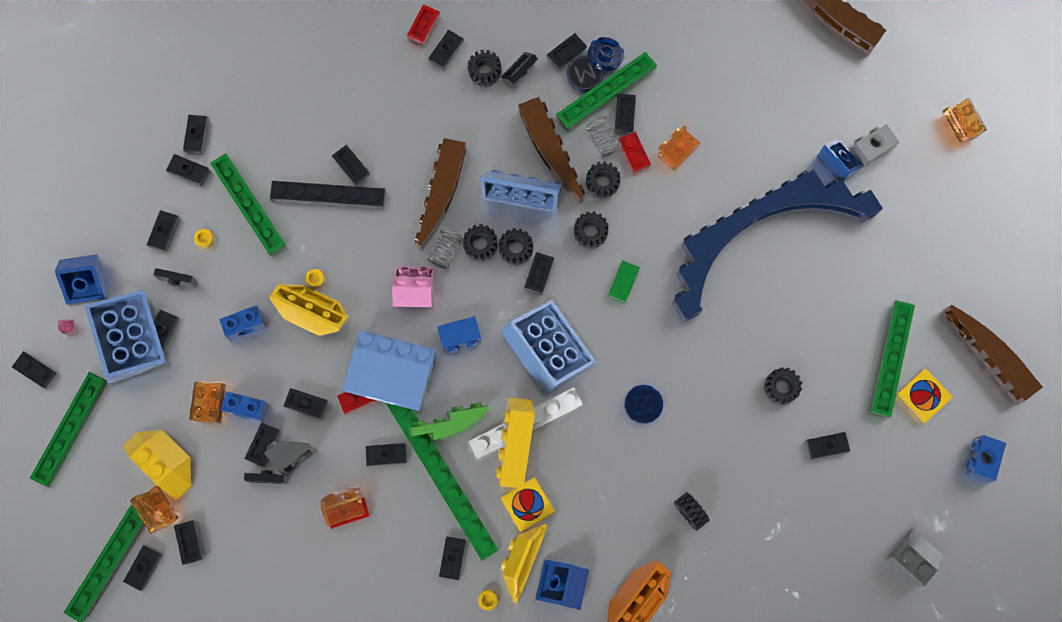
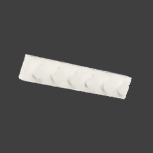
M574 388L534 408L535 417L532 432L583 406ZM505 423L468 441L477 460L502 448L501 432L504 429Z

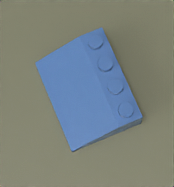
M497 170L486 171L481 176L480 182L483 199L557 212L561 185L555 181L543 182L535 177L527 179L522 178L518 174H502V172Z
M144 290L84 305L107 384L128 379L166 363Z
M553 300L510 321L501 332L545 396L596 363Z
M360 330L353 349L343 392L420 411L436 361V350Z

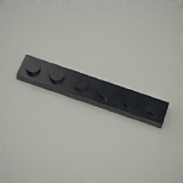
M272 180L270 200L384 209L386 190L385 188Z

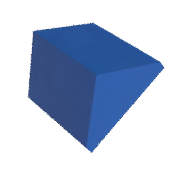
M840 139L824 145L817 155V158L838 181H847L864 167Z

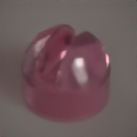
M58 320V330L63 334L71 333L74 328V320Z

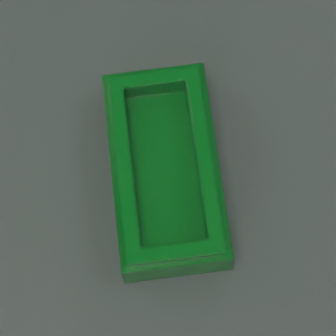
M622 260L608 297L626 303L640 267Z

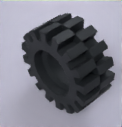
M480 50L481 54L476 51L475 56L471 55L470 60H468L469 76L473 82L476 81L477 85L482 83V86L486 87V83L491 86L492 81L496 83L497 78L500 79L501 61L496 56V53L492 52L491 54L490 50H487L486 53H484V50ZM481 63H489L492 69L488 73H480L478 66Z
M603 161V164H600V162H597L596 165L593 164L587 172L588 191L591 190L593 196L596 194L597 198H600V196L606 198L608 195L611 197L613 193L617 192L620 185L621 177L620 172L617 171L618 168L616 166L613 167L612 163L606 164L607 161ZM599 174H607L611 181L606 186H600L596 182V177Z
M588 211L585 215L582 213L580 218L576 219L574 225L575 239L578 240V243H582L585 248L586 246H590L589 248L596 246L597 248L600 244H603L609 230L606 218H602L600 213L597 215L595 211L593 213ZM593 223L598 227L599 231L595 236L585 234L584 227L587 224Z
M479 224L478 227L473 225L472 229L468 228V232L464 233L463 247L466 255L468 254L469 258H474L475 261H478V259L484 261L486 258L490 259L491 255L494 256L498 244L494 230H490L487 225L483 227V224ZM482 236L487 239L488 244L484 249H476L473 246V240L476 237Z
M512 228V231L507 230L506 234L503 233L501 235V239H499V253L508 264L511 262L513 265H516V263L521 265L524 261L527 262L529 257L531 258L533 241L527 231L523 232L520 228L519 230ZM513 240L521 241L524 246L523 250L519 253L511 252L508 248L510 242Z
M781 367L768 375L764 388H766L765 393L769 395L768 398L770 400L773 399L774 403L778 402L780 405H783L785 403L789 404L800 395L802 381L799 380L800 376L795 374L796 371H790V368L783 369ZM779 379H786L790 383L789 392H779L776 388V382Z
M684 493L674 502L679 513L696 531L710 521L705 510L689 493Z

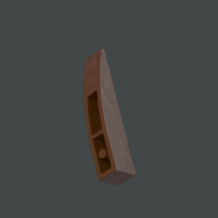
M804 0L811 10L828 26L868 54L873 51L886 32V29L880 23L872 21L866 14L857 11L851 4L842 0Z
M536 97L518 104L519 115L541 160L562 187L578 203L583 202L584 188L582 184L578 185L576 178L578 176L576 170L569 165V155L561 147L563 145L562 139L554 131L555 124L553 119L547 116L548 109L545 102H541L540 98Z
M443 138L442 144L438 145L437 155H439L438 162L435 161L433 165L435 175L434 179L429 181L428 190L431 191L429 197L426 196L424 201L426 211L425 215L422 214L420 217L419 225L422 226L421 231L417 232L415 237V243L420 251H423L437 231L453 200L467 150L466 142Z
M953 305L943 310L947 321L951 324L953 323L961 338L966 339L970 344L972 352L978 355L983 360L982 363L985 368L991 370L995 375L997 383L1004 386L1008 391V396L1011 400L1017 402V404L1022 403L1043 388L1021 359L990 329Z

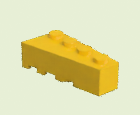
M507 398V407L504 412L505 424L501 432L502 448H499L498 452L500 466L496 467L495 478L498 479L499 486L524 488L535 410L531 399Z

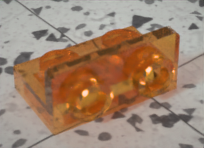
M685 125L681 129L677 128L672 133V138L668 142L664 141L658 148L660 150L658 158L674 172L700 145V142L686 131L687 127Z
M154 486L149 492L136 495L130 500L150 534L167 529L178 519V515L159 486Z

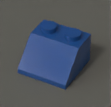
M98 254L58 261L55 274L66 304L105 299L104 273Z
M544 559L535 600L581 610L589 569Z

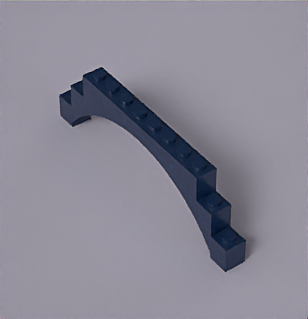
M814 169L810 172L806 170L800 173L794 181H791V179L781 184V188L769 190L765 193V197L761 199L757 197L751 200L745 208L740 206L732 212V215L728 217L724 215L716 220V224L712 226L708 224L702 227L698 234L694 235L692 233L683 239L681 248L691 264L686 262L679 267L680 270L677 272V277L686 293L681 291L676 294L672 305L683 323L698 316L703 310L700 306L703 286L716 257L735 236L762 219L787 211L819 209L844 213L860 219L863 223L878 215L883 207L871 190L867 192L860 191L853 196L843 180L838 182L834 180L824 186Z

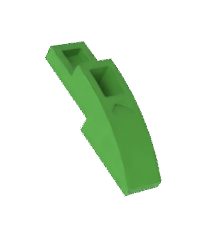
M482 402L470 404L471 408L463 409V406L452 407L451 411L446 412L447 420H445V417L433 419V423L428 424L425 421L414 422V426L409 427V433L412 436L429 433L432 440L445 438L474 424L484 416L489 407L482 406Z

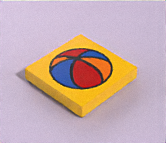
M926 368L896 394L923 424L953 398Z
M535 477L524 483V488H516L501 497L520 533L555 513Z

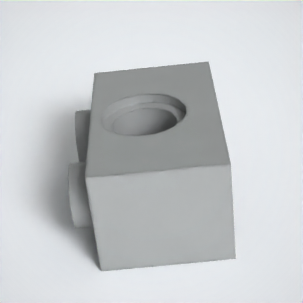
M886 124L881 128L880 126L875 127L866 137L862 135L857 138L851 150L860 163L866 167L895 149L900 142ZM871 142H875L878 147L872 146Z

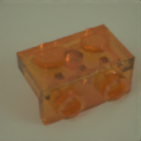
M970 98L943 110L946 120L949 122L959 143L975 139L987 130Z
M195 381L189 420L199 423H221V407L225 396L226 384Z
M353 487L347 488L342 493L336 495L329 494L321 499V511L327 526L365 514L362 493L359 487L355 489Z

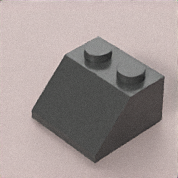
M280 440L279 442L274 441L271 443L264 454L279 473L287 476L314 455L317 449L309 443Z
M912 528L887 559L917 586H926L938 571L944 555Z

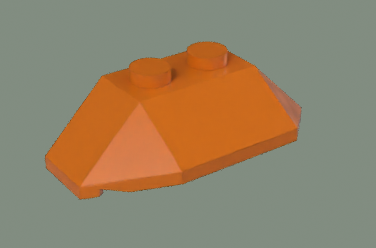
M657 560L633 570L609 602L607 622H649L668 596L671 572Z

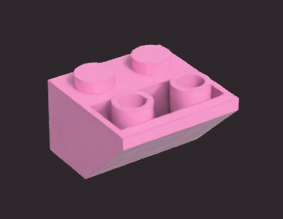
M427 266L396 267L392 284L393 307H432L434 268Z

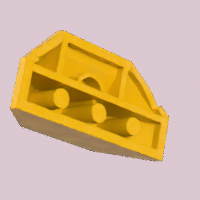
M279 283L269 295L270 300L285 320L318 336L339 331L348 320V315L339 301L305 285H285Z
M163 430L136 432L122 446L129 458L157 486L176 501L192 487L191 457Z
M543 524L518 535L516 540L513 538L508 548L511 554L509 559L504 558L500 569L504 570L503 577L512 599L516 603L520 599L548 525Z

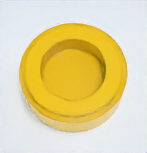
M199 229L194 235V242L202 249L209 248L214 243V235L208 229Z
M311 269L305 275V282L310 288L318 289L324 285L325 276L319 269Z
M484 590L478 597V604L484 610H493L498 604V596L492 590Z

